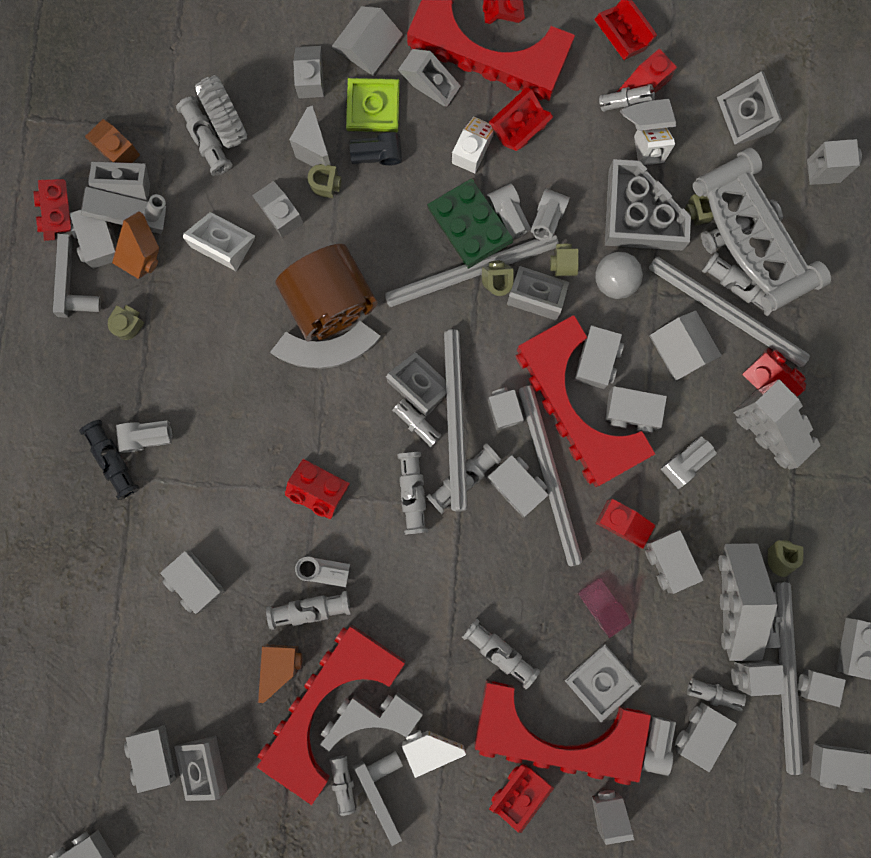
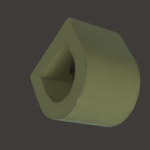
M319 164L310 169L308 182L313 193L322 197L334 198V192H340L342 177L338 176L336 166Z
M696 194L692 195L685 210L691 216L694 226L711 222L714 217L707 196L699 197Z
M556 244L554 255H550V271H555V276H577L578 249H572V244Z
M489 261V266L482 267V283L484 287L496 296L506 295L513 286V268L505 265L504 261Z
M116 305L108 318V328L112 334L120 339L130 340L138 334L145 322L138 318L140 313L128 305H125L123 309Z
M778 540L768 548L769 568L778 576L786 577L803 563L802 546L794 545L790 541Z

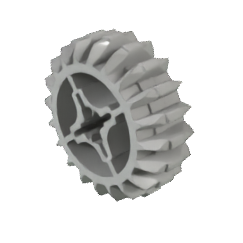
M216 75L209 78L206 77L201 82L195 84V90L223 145L227 148L235 147L246 140L247 133L219 77Z

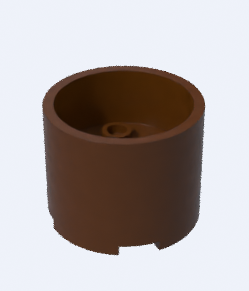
M345 244L330 245L302 257L286 268L275 281L280 294L307 342L312 340L314 336H317L318 340H322L353 325L352 322L361 316L362 312L367 315L378 304Z

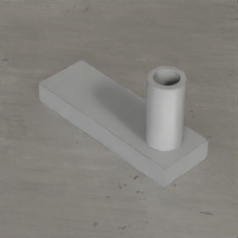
M86 187L81 215L122 225L123 220L140 211L144 214L151 232L161 234L164 225L166 202L158 194L152 195L147 202Z
M58 234L53 313L57 317L68 318L69 310L100 312V296L70 295L73 241L68 234Z
M396 751L367 767L363 761L353 765L392 846L401 842L402 839L374 782L403 766Z

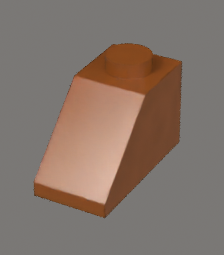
M104 119L85 136L110 162L133 163L140 156L135 147L114 126Z
M140 211L123 220L112 261L114 265L137 279L155 270L158 264L156 258L159 251L146 218Z
M270 644L262 646L258 703L266 702L297 673V670H301L302 653H298V646Z

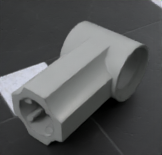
M511 183L487 194L490 206L499 216L513 239L522 237L531 230L520 207L519 196Z
M545 188L537 209V216L530 231L536 239L541 241L552 239L558 226V221L562 219L570 197Z
M168 420L145 424L133 422L116 425L120 453L144 450V447L172 444V428Z
M701 436L681 454L678 453L660 469L677 489H680L696 475L695 472L717 453L714 447Z
M303 557L296 563L295 572L304 581L346 587L350 564ZM305 561L313 562L316 567L315 573L310 577H306L301 573V565Z
M651 716L642 771L669 776L673 764L671 748L676 725L675 721Z

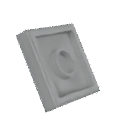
M602 644L564 679L600 722L606 719L641 687L639 682L605 644Z

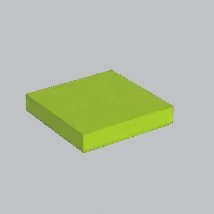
M348 78L347 131L398 132L399 79Z

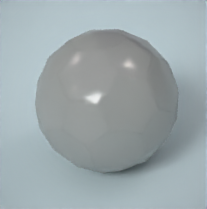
M614 252L605 256L598 264L595 274L596 283L601 292L614 299L627 298L634 294L640 287L643 277L641 264L634 256L626 252Z

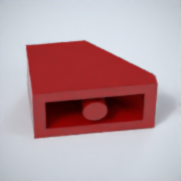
M659 48L639 65L617 92L626 87L634 89L652 84L654 89L651 92L656 93L672 79L677 67Z
M614 499L607 500L595 523L641 549H644L656 526L638 512Z

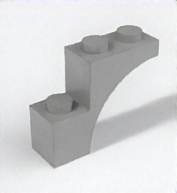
M396 692L393 697L390 695L386 697L379 708L383 711L380 714L354 695L351 701L346 698L337 710L340 717L335 724L330 721L320 735L324 739L320 745L330 751L346 735L360 729L372 727L393 730L407 738L422 717L423 710Z

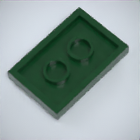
M472 178L427 204L429 211L468 269L513 243L512 236Z

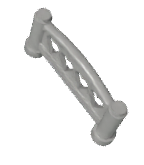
M747 148L738 153L735 159L697 178L693 183V190L699 197L707 196L717 228L727 248L745 273L764 291L765 294L761 297L762 306L767 311H775L813 289L820 290L829 285L831 275L828 268L820 261H815L810 265L806 264L753 176L762 169V161L759 154L753 148ZM723 193L743 195L736 212L728 209V203L722 199ZM736 216L757 218L749 235L742 232V226L736 222ZM751 238L770 240L764 257L760 258L755 254V248L749 243ZM764 261L784 263L776 281L772 280L769 277V271L764 269Z

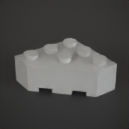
M613 159L608 172L605 246L683 251L690 243L691 216L688 212L678 206L672 199V195L659 181H655L641 161Z
M780 380L756 390L733 412L737 416V422L744 429H750L756 435L755 440L764 449L769 448L775 455V461L785 469L798 468L821 446L818 439L815 437L811 438L809 434L813 428L808 417L804 414L801 416L799 412L803 407L800 400Z
M725 544L723 555H720L718 560L719 570L722 574V594L720 595L724 633L721 635L722 648L724 650L727 649L729 661L763 660L777 608V602L758 544Z

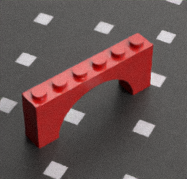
M421 0L407 32V44L411 49L431 51L441 62L447 63L449 61L458 65L460 69L466 72L474 71L482 74L489 81L497 80L505 83L508 88L515 91H523L526 87L530 88L538 100L545 99L550 101L572 48L574 34L550 26L546 35L538 43L527 49L517 52L492 51L477 45L460 30L452 12L454 0Z
M573 315L519 345L516 350L518 354L515 356L521 368H527L531 375L529 382L536 392L540 390L545 400L542 401L545 410L549 415L553 413L558 422L555 424L557 431L562 438L567 437L571 446L568 448L575 461L580 460L585 468L582 470L586 481L598 487L655 455V452L642 431L628 436L607 435L587 425L572 408L565 388L566 365L571 353L587 339L586 334Z
M353 625L348 630L344 627L334 640L338 643L333 653L328 650L319 663L323 666L318 676L314 673L310 676L304 686L308 691L302 699L297 696L289 708L292 715L287 722L281 720L273 732L277 736L272 745L266 743L257 756L261 759L257 766L258 769L310 805L314 803L330 777L316 761L310 743L311 722L321 700L336 687L354 680H374L390 687L405 664L404 659Z
M486 680L474 742L475 750H479V755L495 758L496 754L504 755L506 760L515 763H522L523 759L533 761L534 766L549 769L550 765L559 766L560 771L570 774H576L577 770L587 772V776L595 779H604V776L614 777L615 782L625 785H631V781L640 782L651 715L646 711L619 706L613 723L598 738L579 745H558L537 737L524 726L516 713L514 704L515 688L513 685Z

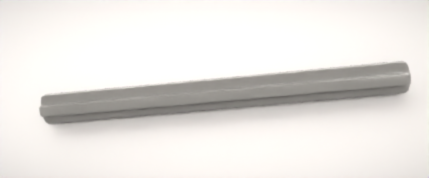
M554 233L551 240L545 241L534 239L495 253L469 269L466 265H462L386 292L387 304L389 307H393L482 275V267L489 266V261L500 260L504 261L505 265H510L555 249L556 244H559L557 236Z
M655 257L650 264L649 269L766 346L779 351L785 358L797 366L802 367L808 362L810 355L660 257Z
M449 329L444 333L451 509L452 511L461 512L467 510L460 332Z
M532 385L524 386L519 389V394L544 482L548 487L547 492L566 560L569 566H576L581 564L583 560L534 388Z
M777 582L774 587L777 593L778 617H781V622L779 623L781 647L778 650L779 664L783 665L785 694H781L786 771L790 775H800L803 773L791 584L789 582Z

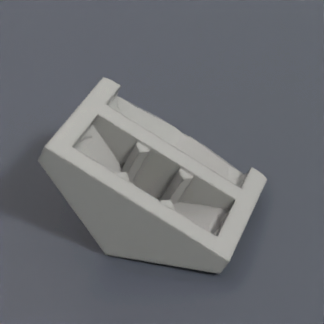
M669 99L643 102L620 110V113L625 118L636 124V129L639 131L676 127V120Z

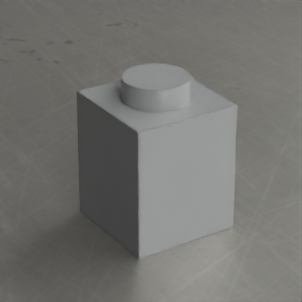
M506 387L492 392L493 396L488 398V404L496 430L521 424L524 419L515 390L508 391Z
M804 669L797 683L799 696L840 707L846 680Z

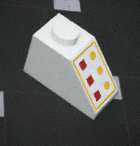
M473 116L463 129L452 152V164L476 173L495 133L489 123Z
M668 128L637 130L634 136L637 158L643 165L664 163L675 145L674 138Z
M416 730L410 733L402 743V748L415 778L466 755L464 745L430 731L421 733V730Z

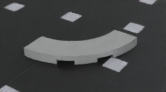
M361 321L344 335L327 341L307 342L285 332L270 353L280 360L298 367L327 369L358 359L375 346L381 339V336Z

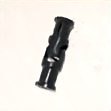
M99 419L94 420L80 428L79 432L81 435H85L91 446L90 452L103 470L106 480L111 481L117 492L116 498L118 500L125 499L136 493L140 488L138 485H134L127 472L129 469L124 460H122L113 440L108 439L101 427L102 421Z

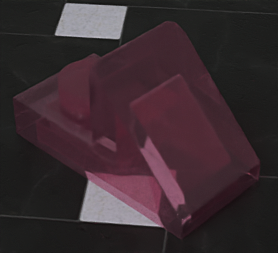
M598 578L577 593L608 638H611L631 623L622 604L616 601L601 578Z

